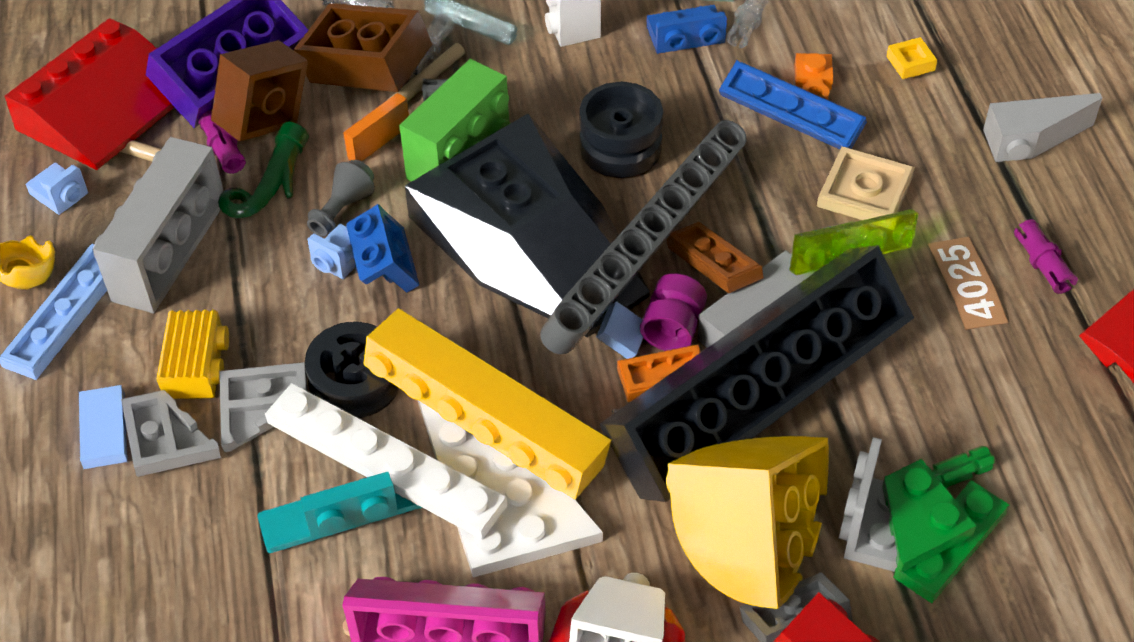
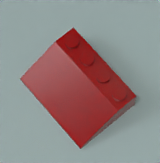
M111 18L107 19L5 95L15 130L98 170L122 151L128 142L134 141L175 108L146 76L149 53L157 48L137 30Z

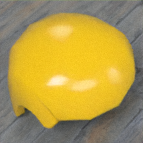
M32 235L27 236L21 241L9 240L0 243V282L19 290H28L45 283L54 268L55 250L53 243L49 240L42 246L36 242Z

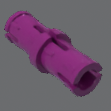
M207 111L199 119L200 127L207 136V146L213 148L214 155L218 157L226 173L234 174L241 171L246 161L237 147V139L211 121L212 111Z
M1029 219L1022 222L1019 226L1025 233L1023 234L1019 228H1016L1014 236L1030 255L1029 262L1034 269L1039 268L1056 294L1066 293L1071 290L1072 287L1066 280H1069L1072 285H1076L1078 279L1061 258L1062 252L1059 246L1048 240L1036 220Z

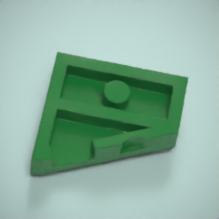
M922 459L884 477L882 489L885 505L889 508L890 512L888 521L891 536H894L897 550L896 565L901 573L974 535L976 524Z

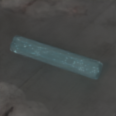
M454 0L424 1L426 12L506 45H511L517 38V27L514 24Z

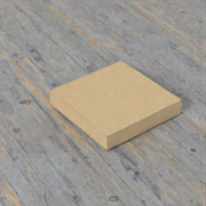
M842 146L819 194L817 207L891 229L913 178L915 167Z

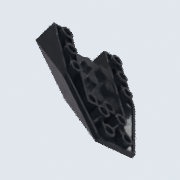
M529 114L524 115L405 185L409 218L477 284L546 318L550 317L559 302L619 236L603 204ZM639 272L614 301H617L628 310L650 297V291ZM607 310L587 332L585 337L588 338L600 329Z

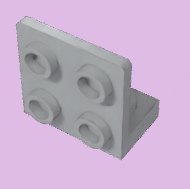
M873 437L869 453L863 451L859 453L839 539L847 541L844 559L895 572L897 568V550L894 536H891L888 521L890 512L889 508L885 505L882 489L883 480L873 478L882 439Z

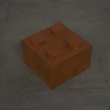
M279 40L220 54L211 121L226 130L227 133L239 142L278 131L285 122L297 123L308 60Z

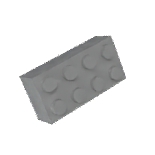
M170 137L161 151L154 155L152 164L143 177L136 181L133 191L123 206L118 207L114 219L105 232L97 237L92 250L111 302L150 313H155L221 210L218 199L223 192V187L212 147Z

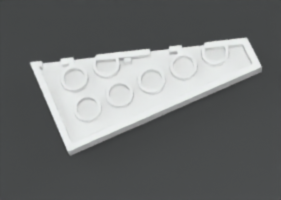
M418 400L436 460L506 496L507 499L506 509L483 540L457 527L473 577L603 542V532L575 499L562 491L553 489L539 476L526 468L517 466L509 457L490 445L481 443L473 434L454 422L445 420L438 412Z

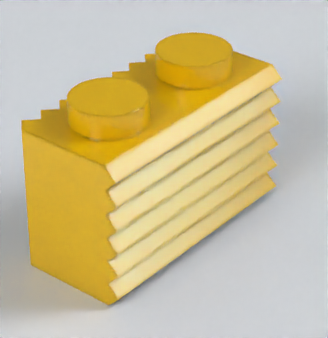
M196 309L194 312L190 310L186 312L171 310L168 312L157 382L160 390H165L173 399L215 398L216 384H220V371H224L221 351L228 350L229 347L228 326H222L218 311L212 309L209 312L204 309L201 312Z

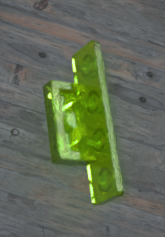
M909 209L795 234L789 271L795 275L817 271L850 248L879 245L883 254L910 248L916 233L918 212Z

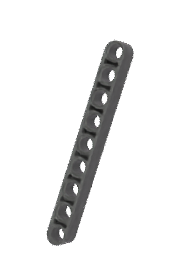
M722 120L717 123L559 302L540 331L542 343L548 350L556 354H567L582 340L740 152L747 141L746 133L740 125L729 120Z

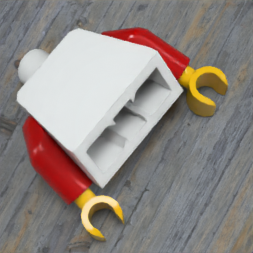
M630 573L623 580L606 576L601 577L591 590H585L567 600L560 609L549 642H685L686 637L685 631L674 611L665 607V592L660 588L651 587L644 575Z

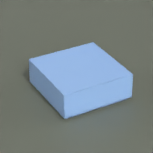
M616 301L607 309L596 338L626 359L633 358L637 355L643 340L640 332L642 319Z

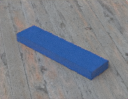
M736 60L719 88L721 96L839 150L842 146L852 149L867 123L866 117L738 60Z

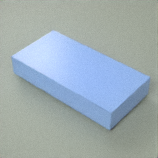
M122 385L79 392L80 462L84 469L128 462L126 422L121 399H125V393Z

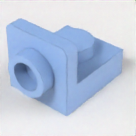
M55 162L26 183L29 194L58 215L88 194L81 170L75 165L64 169Z
M339 224L325 239L314 233L307 239L312 264L324 273L329 272L344 279L356 267L346 226Z

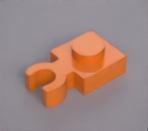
M796 53L794 63L795 86L828 100L833 85L832 54Z

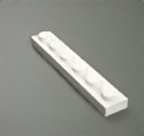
M292 383L265 413L268 424L366 477L389 471L395 493L483 540L507 507L506 496Z

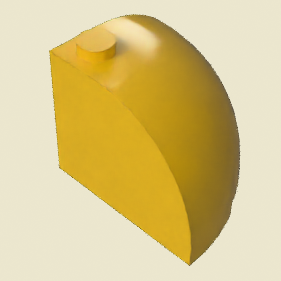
M782 436L737 440L708 446L668 463L666 485L671 496L672 516L678 539L692 565L717 590L739 602L774 609L780 608L794 593V589L799 581L803 579L801 573H797L804 556H813L822 525L821 522L814 521L819 496L827 495L829 470L828 438Z

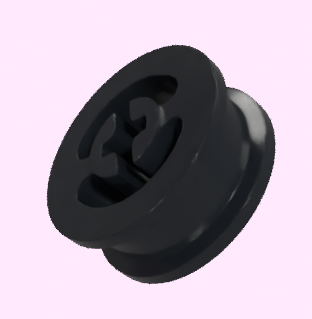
M344 322L325 329L313 339L305 355V368L311 394L357 418L376 414L393 401L399 391V387L385 378L376 376L369 368L364 366L366 337L377 326L364 322ZM329 372L335 373L336 382L327 377L326 374Z

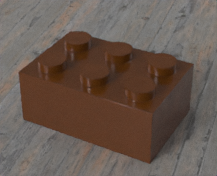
M329 3L296 45L294 51L308 60L306 76L310 83L399 92L433 44L419 10Z

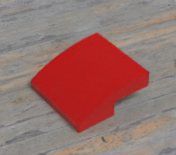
M1134 289L1079 335L1106 368L1116 362L1133 383Z

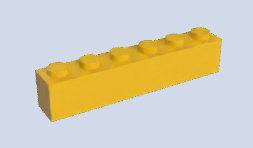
M398 308L366 337L364 366L369 368L373 374L385 378L402 389L412 399L421 401L438 412L445 420L454 422L473 434L481 443L490 445L506 455L517 466L526 468L539 476L553 489L562 491L576 500L603 469L611 444L609 438Z

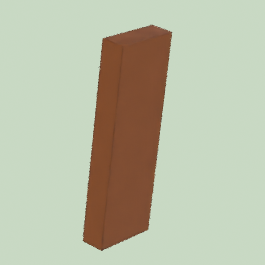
M699 221L672 232L666 239L667 246L671 251L727 293L734 292L764 278L762 265Z

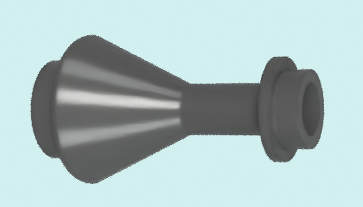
M359 160L337 164L334 170L331 198L321 210H310L307 221L308 228L318 236L330 234L336 228L333 219L344 206L365 199L374 193L373 171Z

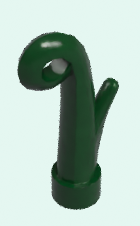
M294 122L283 123L275 137L276 145L254 194L251 195L244 189L237 187L223 191L218 199L219 208L222 212L236 219L252 216L267 205L281 184L285 197L287 199L292 198L295 164L298 155L302 153L309 140L307 130ZM234 199H238L244 203L236 204L231 201Z

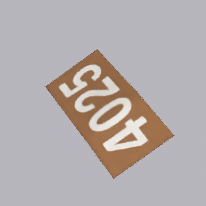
M964 237L929 243L928 246L954 298L965 330L1008 323L995 287L970 238Z

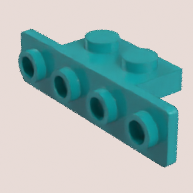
M389 471L300 497L301 500L259 512L257 517L267 552L274 553L422 507L395 493Z

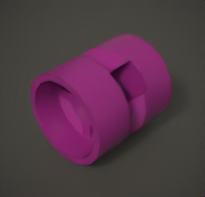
M667 274L662 276L656 283L650 304L640 324V332L643 338L650 345L664 351L690 346L697 329L699 314L703 312L707 301V293L704 287L698 281L686 275Z

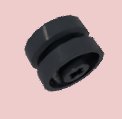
M612 82L592 89L583 98L579 109V124L581 128L580 151L582 159L592 170L604 176L616 178L633 177L650 170L659 161L662 150L663 108L661 100L652 90L636 83Z

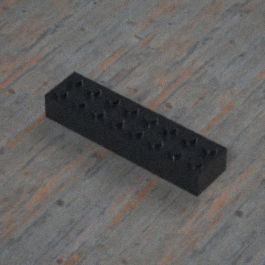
M879 245L850 248L619 409L599 425L605 436L611 440L610 445L639 498L667 502L671 499L666 485L668 463L708 446L752 439L913 320L914 316Z

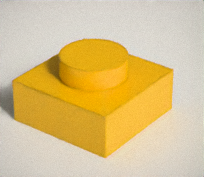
M921 37L888 46L886 57L902 79L936 70L937 58Z

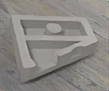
M305 362L220 371L221 446L224 452H230L274 427L268 424L265 413L291 383L308 392Z
M165 390L121 399L137 477L221 458L218 443L213 438L209 440L198 429L197 422L187 412L181 411L177 407L176 401Z

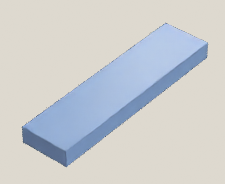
M94 244L87 248L0 355V364L3 368L37 380L105 294L107 288L92 250Z

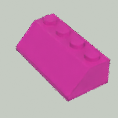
M389 577L358 578L344 596L342 604L351 642H543L546 619L545 592H535L526 587L506 590L492 589L481 584H468L465 586L442 585L433 580L413 583L399 582Z

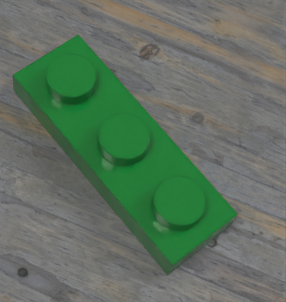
M972 480L955 500L976 524L974 535L902 573L898 568L895 569L894 579L931 604L1006 515L1010 505Z

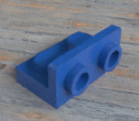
M715 5L699 6L647 15L646 26L656 53L659 54L725 43L727 16L725 12H717Z
M379 204L347 223L346 227L360 281L364 284H369L383 275L386 281L396 283L406 293L420 285L404 227Z

